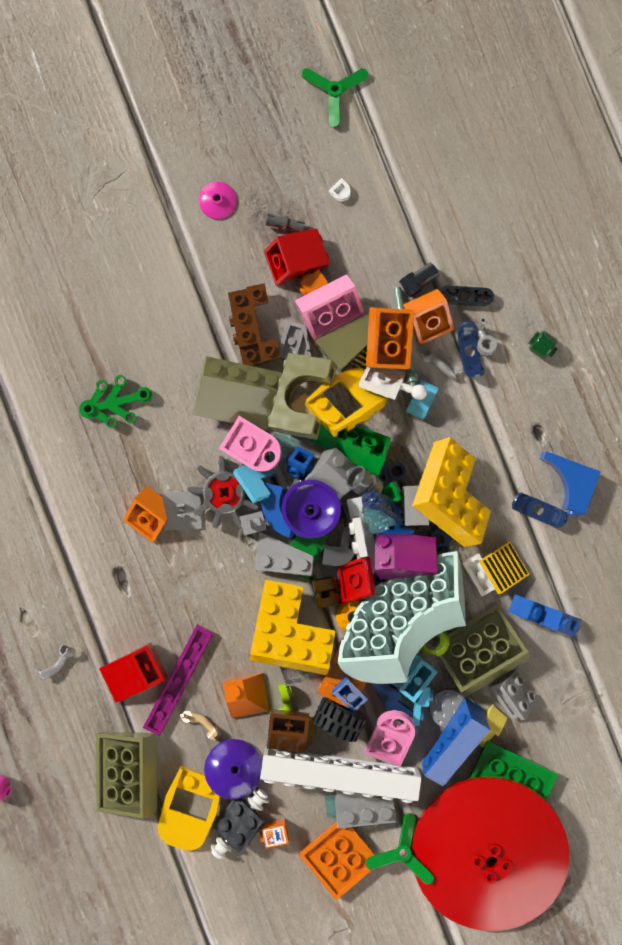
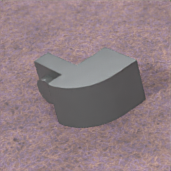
M348 528L342 529L340 546L325 544L322 564L341 566L353 558V549L348 548L349 544L352 545L353 534L350 535Z

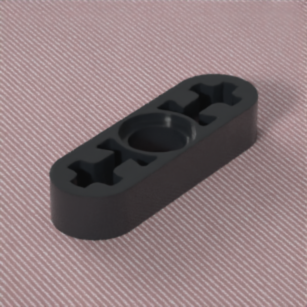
M446 285L440 289L441 294L445 293L446 290H448L449 294H455V290L458 291L457 300H454L456 296H450L446 299L450 305L485 307L490 305L494 299V293L489 288ZM463 291H468L471 294L469 301L462 300L461 293ZM475 292H477L476 296H482L483 293H486V296L489 297L486 302L483 301V298H477L476 302L473 301Z

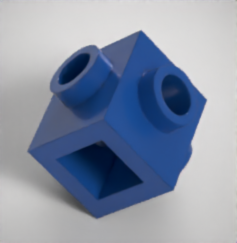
M297 446L295 451L286 460V464H288L287 472L291 476L304 481L314 467L315 454Z

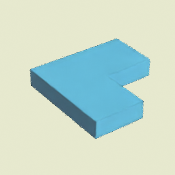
M245 465L234 470L233 474L252 503L270 496L271 493L263 483V480L273 477L276 473L274 469L267 472H259Z

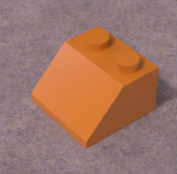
M438 289L403 304L404 309L414 310L413 332L419 345L454 330L447 300Z

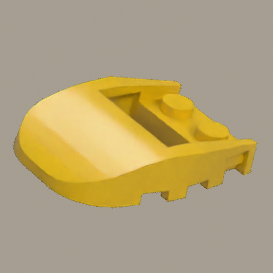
M353 368L334 376L332 385L323 383L306 399L305 406L322 421V425L333 437H336L340 430L346 429L349 431L355 428V425L369 421L371 416L375 412H379L387 403V398L383 395L358 387L365 372L364 369ZM338 382L363 406L347 418L324 396V392L338 384Z
M180 766L175 779H173L163 799L158 822V833L160 838L170 846L187 851L198 849L205 842L216 821L221 797L208 786L204 773ZM177 787L213 799L206 821L170 808Z

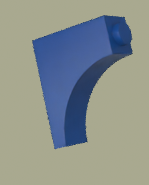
M547 451L542 452L540 460L549 464L558 473L563 483L564 504L562 508L568 510L567 514L575 517L585 515L601 471Z

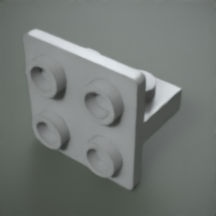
M516 669L507 678L494 683L490 687L512 720L518 717L521 720L526 719L537 702L535 694L529 689L524 678Z

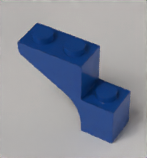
M514 595L509 613L573 637L579 631L580 618L519 595Z

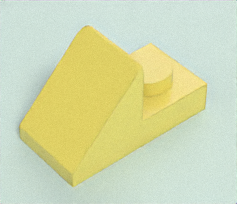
M494 705L485 713L490 731L479 743L483 748L487 740L490 741L495 734L497 736L500 735L508 719Z

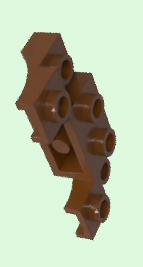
M265 283L248 286L243 290L228 292L232 312L229 320L231 327H235L236 334H233L235 346L239 345L242 363L244 365L257 366L281 359L277 339L261 341L254 307L269 303Z

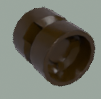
M336 576L312 581L314 592L318 593L315 597L317 608L341 604L340 593L336 591L338 588ZM329 591L330 595L326 596L324 592Z

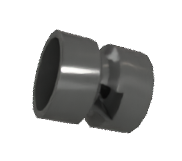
M362 466L353 468L346 479L347 487L360 496H363L368 491H378L381 493L383 489L382 479Z

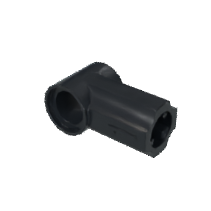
M430 262L418 271L404 276L399 283L410 298L440 275L435 265Z

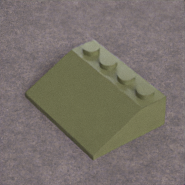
M206 356L203 358L192 415L233 424L241 416L260 429L268 430V416L272 413L273 398L277 395L278 381L282 373Z
M498 605L467 622L466 626L459 627L447 634L449 637V647L443 655L439 656L463 698L530 660L528 650ZM440 639L432 643L434 649L440 644Z
M143 732L96 733L97 811L142 819L157 813V734Z

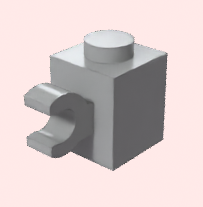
M263 511L240 516L244 535L268 530L267 526L270 525Z

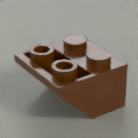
M271 709L267 749L306 753L310 713Z

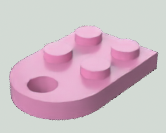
M241 416L237 418L219 448L241 463L259 472H267L275 468L282 456L281 445L275 437ZM268 452L275 454V460L271 463L265 460Z
M392 710L383 713L375 724L364 754L401 767L415 736V723L413 719L402 711ZM401 719L404 723L397 724L394 720Z

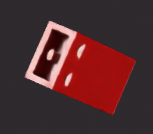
M151 642L99 668L115 703L140 693L168 677Z

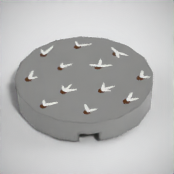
M453 689L440 690L433 695V701L429 703V712L434 722L445 728L463 701V696Z

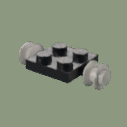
M254 789L255 795L248 797L249 804L242 798L233 799L214 823L213 827L223 837H217V845H211V852L216 858L226 859L225 852H231V846L238 853H242L266 821L255 811L263 810L262 804L269 803L268 795L263 790L259 789L257 791Z

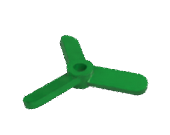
M308 68L302 70L301 76L304 80L327 92L329 96V124L331 127L337 128L341 123L342 93L368 78V71L361 68L340 81L332 82ZM336 88L338 91L333 92L332 89Z
M407 813L404 815L399 844L396 849L367 858L366 867L369 870H374L402 861L425 884H431L434 879L433 873L410 850L416 821L414 814ZM402 849L406 851L405 857L400 856Z

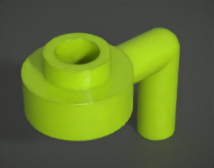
M286 683L278 685L284 707L278 710L293 711L290 700L293 697L291 687L286 686Z

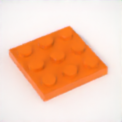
M337 821L299 852L301 859L335 900H338L372 871L366 867V859L376 855L354 827L337 828Z

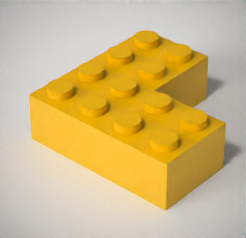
M448 437L433 443L412 506L463 547L482 544L491 510L466 491L476 458L454 439Z
M265 580L250 652V661L327 675L330 667L335 631L297 624L303 592L302 586Z

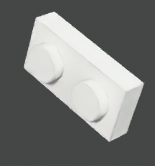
M478 553L462 562V565L479 594L483 597L495 590L479 563V560L482 558Z

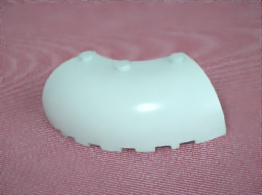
M457 551L437 555L438 575L388 579L384 583L381 582L375 587L376 595L368 597L364 603L361 602L354 612L355 616L351 623L346 627L347 632L344 640L341 642L338 664L343 672L352 678L369 683L389 684L407 682L411 663L425 643L446 630L466 626L463 577Z

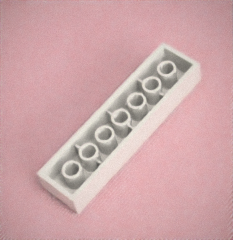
M265 746L260 779L270 784H274L276 781L284 782L286 786L299 784L307 789L320 787L327 792L341 790L344 794L353 795L356 792L362 793V796L365 797L381 796L385 800L398 798L406 803L418 801L421 775L417 767L403 765L399 767L389 763L311 752L302 753L267 749V746Z

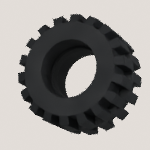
M323 697L312 720L320 729L344 741L356 742L367 719L360 711L356 710L353 713L349 708Z

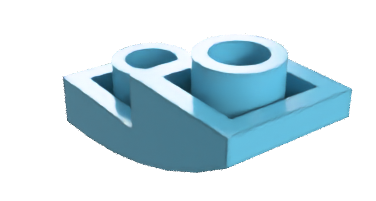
M429 684L412 707L414 714L411 718L416 726H419L420 720L424 718V709L421 706L429 707V701H433V690H430Z

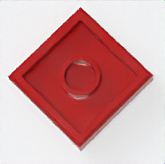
M365 556L337 566L343 604L376 595L370 557Z

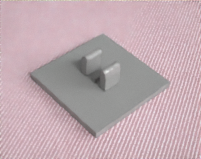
M188 491L162 493L167 516L164 531L202 529V514L195 515L193 513L197 507L201 506L200 494H192Z

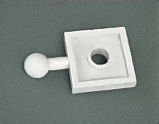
M367 366L358 386L394 400L399 390L411 393L416 400H422L427 395V389L423 385L412 386L403 383L406 372L393 368H372Z

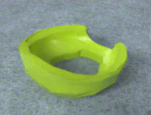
M444 631L438 634L440 644L435 650L427 649L426 643L420 650L423 653L432 655H443L449 647L447 633Z

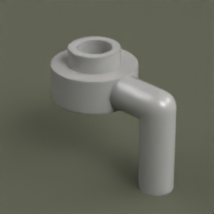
M481 317L477 325V333L480 338L477 343V350L480 354L489 356L495 352L497 341L494 337L486 334L487 318Z

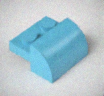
M416 654L409 669L408 681L391 684L415 703L438 671Z

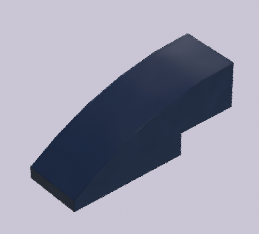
M372 683L378 697L388 711H402L410 717L414 714L411 708L400 701L402 693L390 683ZM397 719L399 722L404 723L403 720Z

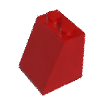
M317 228L278 236L264 250L276 286L302 278L309 272L313 274L318 269L322 271L330 264L329 256L323 246L322 236Z

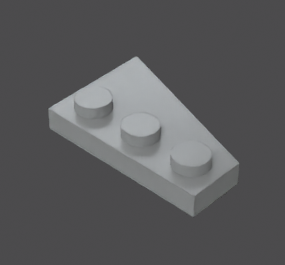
M259 532L255 562L256 571L313 576L314 556Z
M334 790L337 828L396 823L394 802L375 797H365L356 792L353 795L344 794L341 790Z

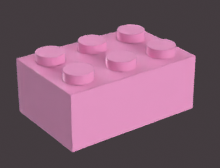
M347 275L295 300L305 326L314 341L365 315L356 287Z

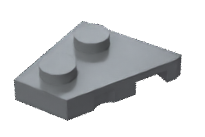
M287 321L279 348L282 360L287 359L288 353L311 356L305 325Z

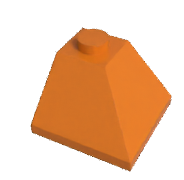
M146 486L134 498L123 521L152 543H154L165 525L167 516L163 498Z
M263 673L226 679L224 681L226 702L231 718L270 711Z

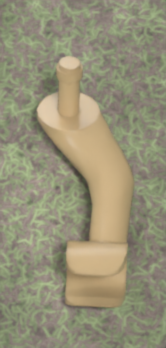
M185 711L180 715L185 723L197 722L204 725L209 731L207 733L209 739L217 740L220 737L221 731L213 726L206 716L190 711Z

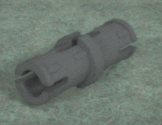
M268 213L266 219V226L280 228L282 231L301 232L305 224L304 221L293 220L289 216L282 217Z

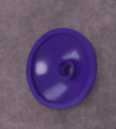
M304 480L294 484L286 492L281 510L283 520L292 532L304 538H318L328 534L336 526L340 517L341 506L337 494L330 486L318 480ZM312 509L314 513L309 515L306 510Z
M239 739L222 741L209 752L204 765L206 782L211 790L222 798H243L253 792L259 784L262 761L259 753L251 744ZM233 766L238 767V772L235 774L231 772Z

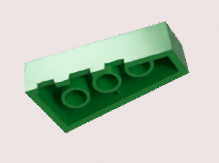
M321 423L317 440H309L327 450L337 448L352 463L362 466L379 476L391 437L355 425V428L349 431L346 429L340 430L337 436L333 437Z

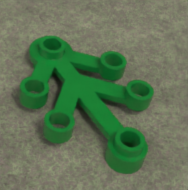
M118 375L115 377V385L105 401L98 403L103 392L108 390L109 384L105 380H99L96 383L97 389L91 399L85 400L80 404L79 412L87 419L96 417L106 423V426L111 429L118 426V420L114 417L106 416L100 410L109 409L124 418L127 423L133 424L137 419L136 415L133 412L125 411L119 405L138 400L148 403L152 400L153 393L149 388L142 387L137 393L116 398L122 387L127 384L126 377ZM119 378L124 379L123 384H118ZM104 382L105 388L100 389L99 385ZM143 391L147 392V397L145 398L141 397ZM91 406L92 410L87 413L86 407ZM130 414L134 417L132 421L127 420V416ZM111 419L115 420V424L113 426L109 425V421Z

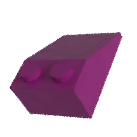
M400 533L376 534L375 571L379 579L438 575L436 537Z

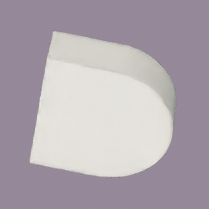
M341 178L328 193L336 201L345 202L351 196V188Z

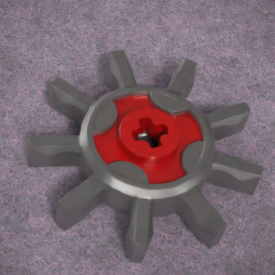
M219 456V472L211 475L206 468L199 466L197 468L199 473L207 479L204 487H188V492L203 494L205 503L197 507L193 513L199 515L208 508L215 511L213 528L219 527L223 514H231L234 523L239 527L241 526V521L237 510L242 505L253 510H257L259 506L245 499V490L235 475L226 471V461L223 456ZM241 463L238 468L245 466V464ZM228 488V493L230 495L228 497H221L222 493L220 492V490H225Z

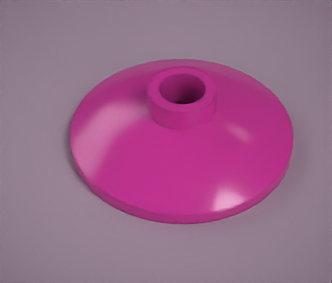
M212 182L206 185L199 195V205L202 212L212 219H224L231 215L236 207L237 199L234 190L223 182ZM220 196L221 198L219 201H214V197Z

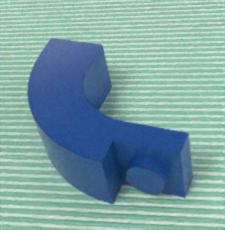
M264 483L271 493L268 498L261 500L266 520L278 533L289 538L294 537L295 533L287 527L282 517V501L287 488Z

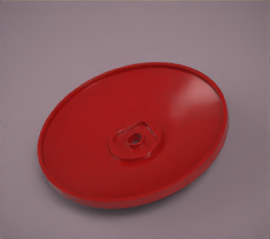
M492 776L467 779L448 787L438 794L428 804L417 822L411 850L412 854L434 875L433 882L425 884L415 874L422 893L431 905L449 920L467 928L482 931L512 929L526 924L542 914L559 895L567 877L570 858L568 839L553 807L530 787L511 779ZM490 857L497 859V862L493 865H489L486 861Z

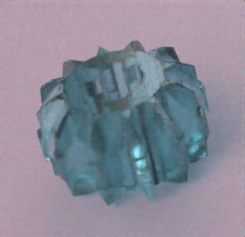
M364 506L362 507L364 524L370 534H379L388 530L389 521L386 514L379 510L376 511L374 509H367Z

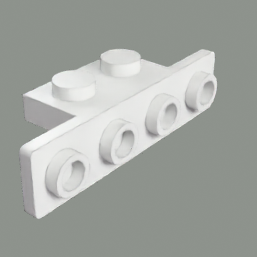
M362 497L348 499L347 506L351 522L348 523L350 535L353 534L354 542H352L353 553L357 554V559L365 556L370 557L372 573H376L375 543L369 511L362 505Z

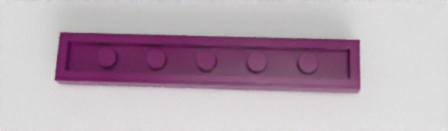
M199 624L196 625L143 726L144 729L160 737L214 632Z

